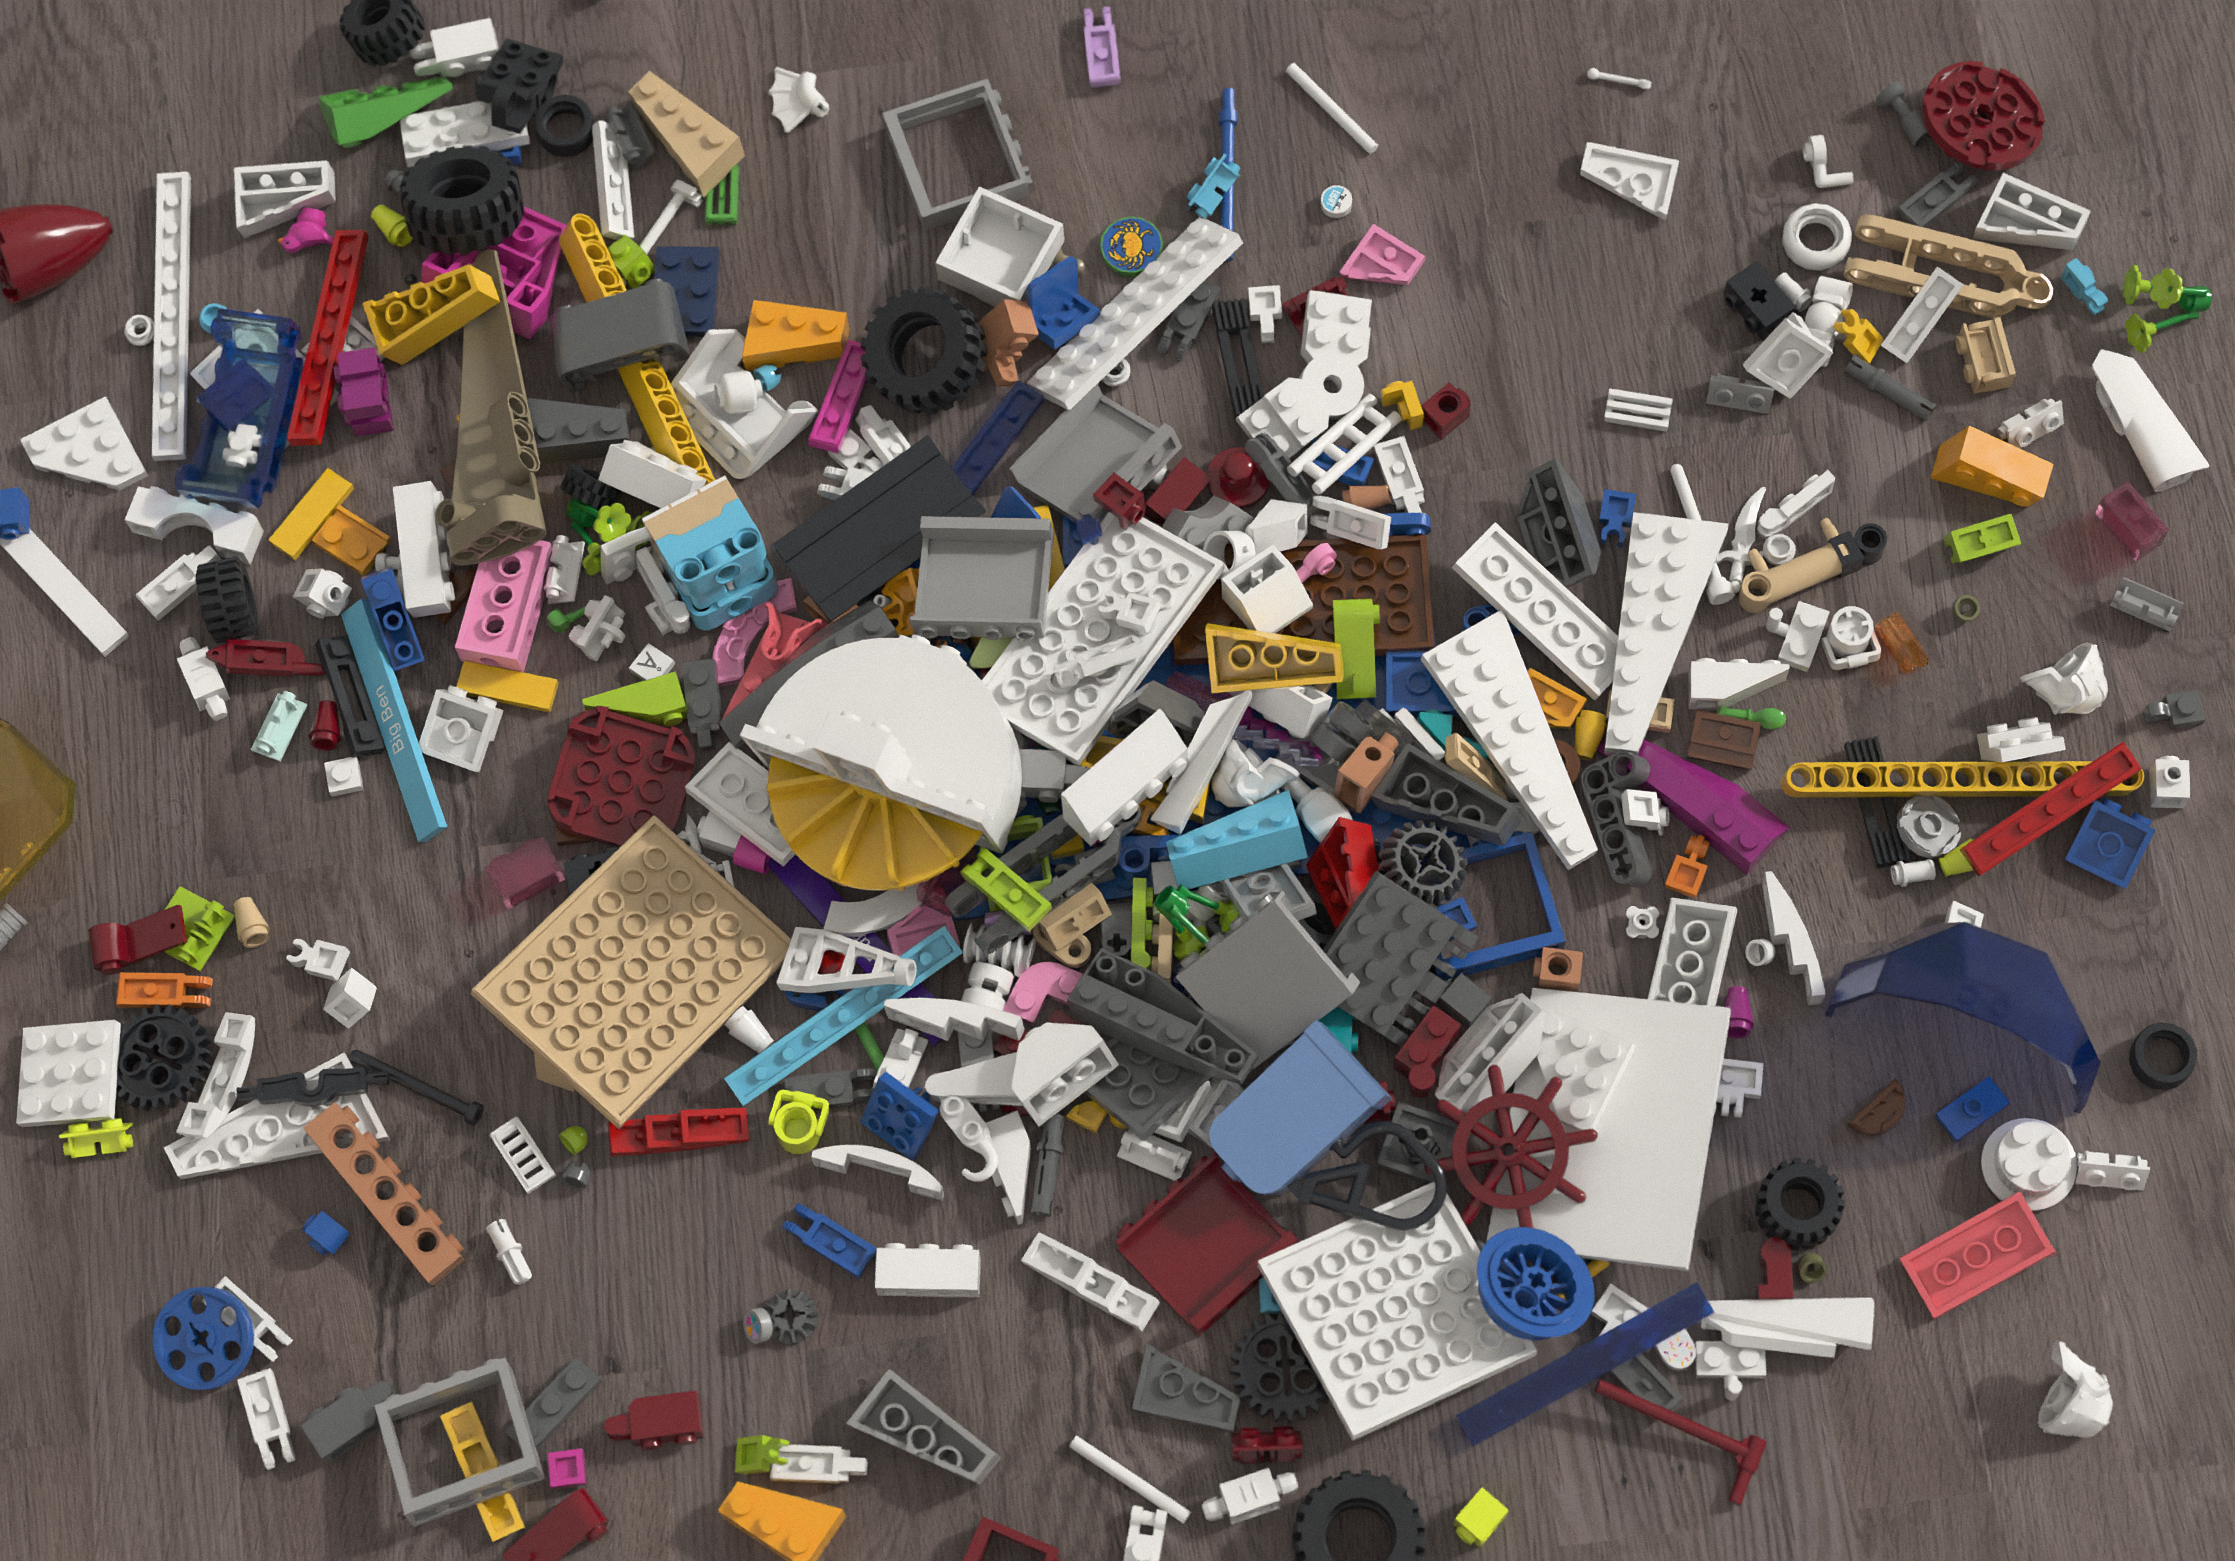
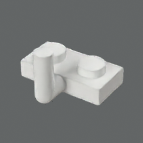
M1799 601L1791 624L1788 625L1781 622L1783 616L1781 609H1771L1766 628L1769 632L1785 637L1777 661H1780L1782 664H1789L1790 667L1808 673L1830 611Z
M1724 1341L1695 1342L1696 1378H1724L1725 1397L1730 1401L1737 1399L1742 1390V1384L1738 1381V1378L1766 1377L1764 1349L1731 1346Z

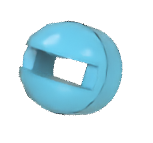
M765 364L754 370L755 379L760 380L761 386L766 392L775 388L781 379V374L775 375L774 371L778 368L772 364Z

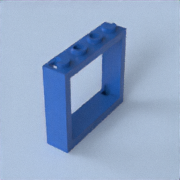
M1514 831L1505 846L1479 840L1473 843L1472 847L1464 848V852L1459 857L1468 859L1467 864L1525 850L1550 932L1469 952L1464 960L1456 956L1443 959L1440 952L1437 958L1451 964L1456 970L1453 977L1432 964V972L1443 980L1456 979L1461 973L1468 976L1535 959V957L1542 956L1543 947L1564 950L1566 941L1532 832L1523 834L1522 831ZM1427 856L1420 862L1422 866L1418 871L1419 873L1426 867L1424 863L1427 860Z

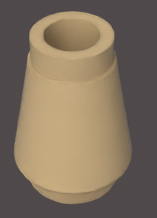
M243 897L236 900L233 906L235 909L238 940L243 942V945L248 948L263 945L269 939L268 933L270 928L253 903L252 898Z

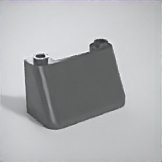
M652 279L647 281L645 286L581 305L561 306L551 316L555 366L558 379L571 393L586 389L585 380L588 378L591 382L596 381V375L651 358H654L656 362L663 361L662 355H672L675 362L686 360L690 357L675 290L670 283L663 282L662 279Z

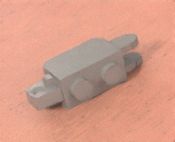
M1019 749L1022 767L1020 801L1025 800V797H1033L1043 802H1057L1058 799H1062L1061 794L1084 775L1089 768L1083 767V765L1081 767L1079 765H1068L1066 757L1059 751Z

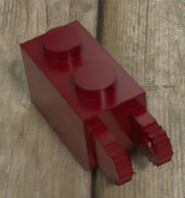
M694 1390L635 1398L628 1406L629 1414L608 1417L607 1420L605 1419L606 1422L603 1427L607 1432L606 1434L610 1436V1440H632L635 1446H641L642 1450L659 1449L662 1447V1443L674 1441L675 1445L679 1446L691 1445L696 1443V1438H704L700 1396Z

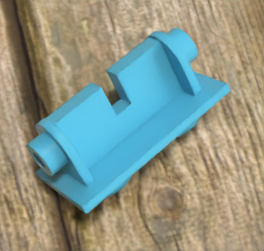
M1223 154L1220 160L1213 158L1204 171V174L1208 176L1202 186L1196 183L1186 197L1190 201L1186 209L1189 211L1192 205L1197 208L1195 213L1199 217L1206 219L1208 215L1212 216L1213 211L1223 199L1221 195L1214 191L1215 188L1218 187L1227 193L1235 180L1240 176L1238 172L1241 168L1237 164L1230 161L1227 165L1223 162L1227 156L1226 154Z

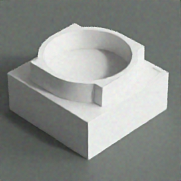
M979 187L935 262L938 280L967 292L995 307L1004 299L1028 302V285L1034 278L1048 271L1064 242L1063 224Z

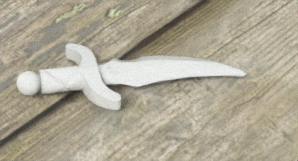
M1761 487L1754 493L1742 508L1735 525V538L1731 542L1733 550L1720 553L1716 560L1717 564L1725 560L1733 563L1729 581L1734 593L1740 591L1745 566L1752 565L1748 552L1751 545L1755 542L1757 513L1766 487ZM1760 551L1759 554L1763 557L1764 553Z

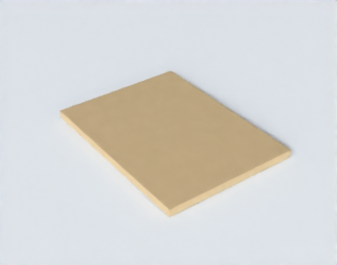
M654 815L472 989L471 995L620 1129L783 965L791 938Z

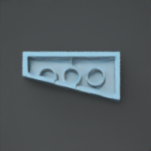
M1289 790L1166 842L1177 886L1182 884L1187 889L1307 858L1300 825Z

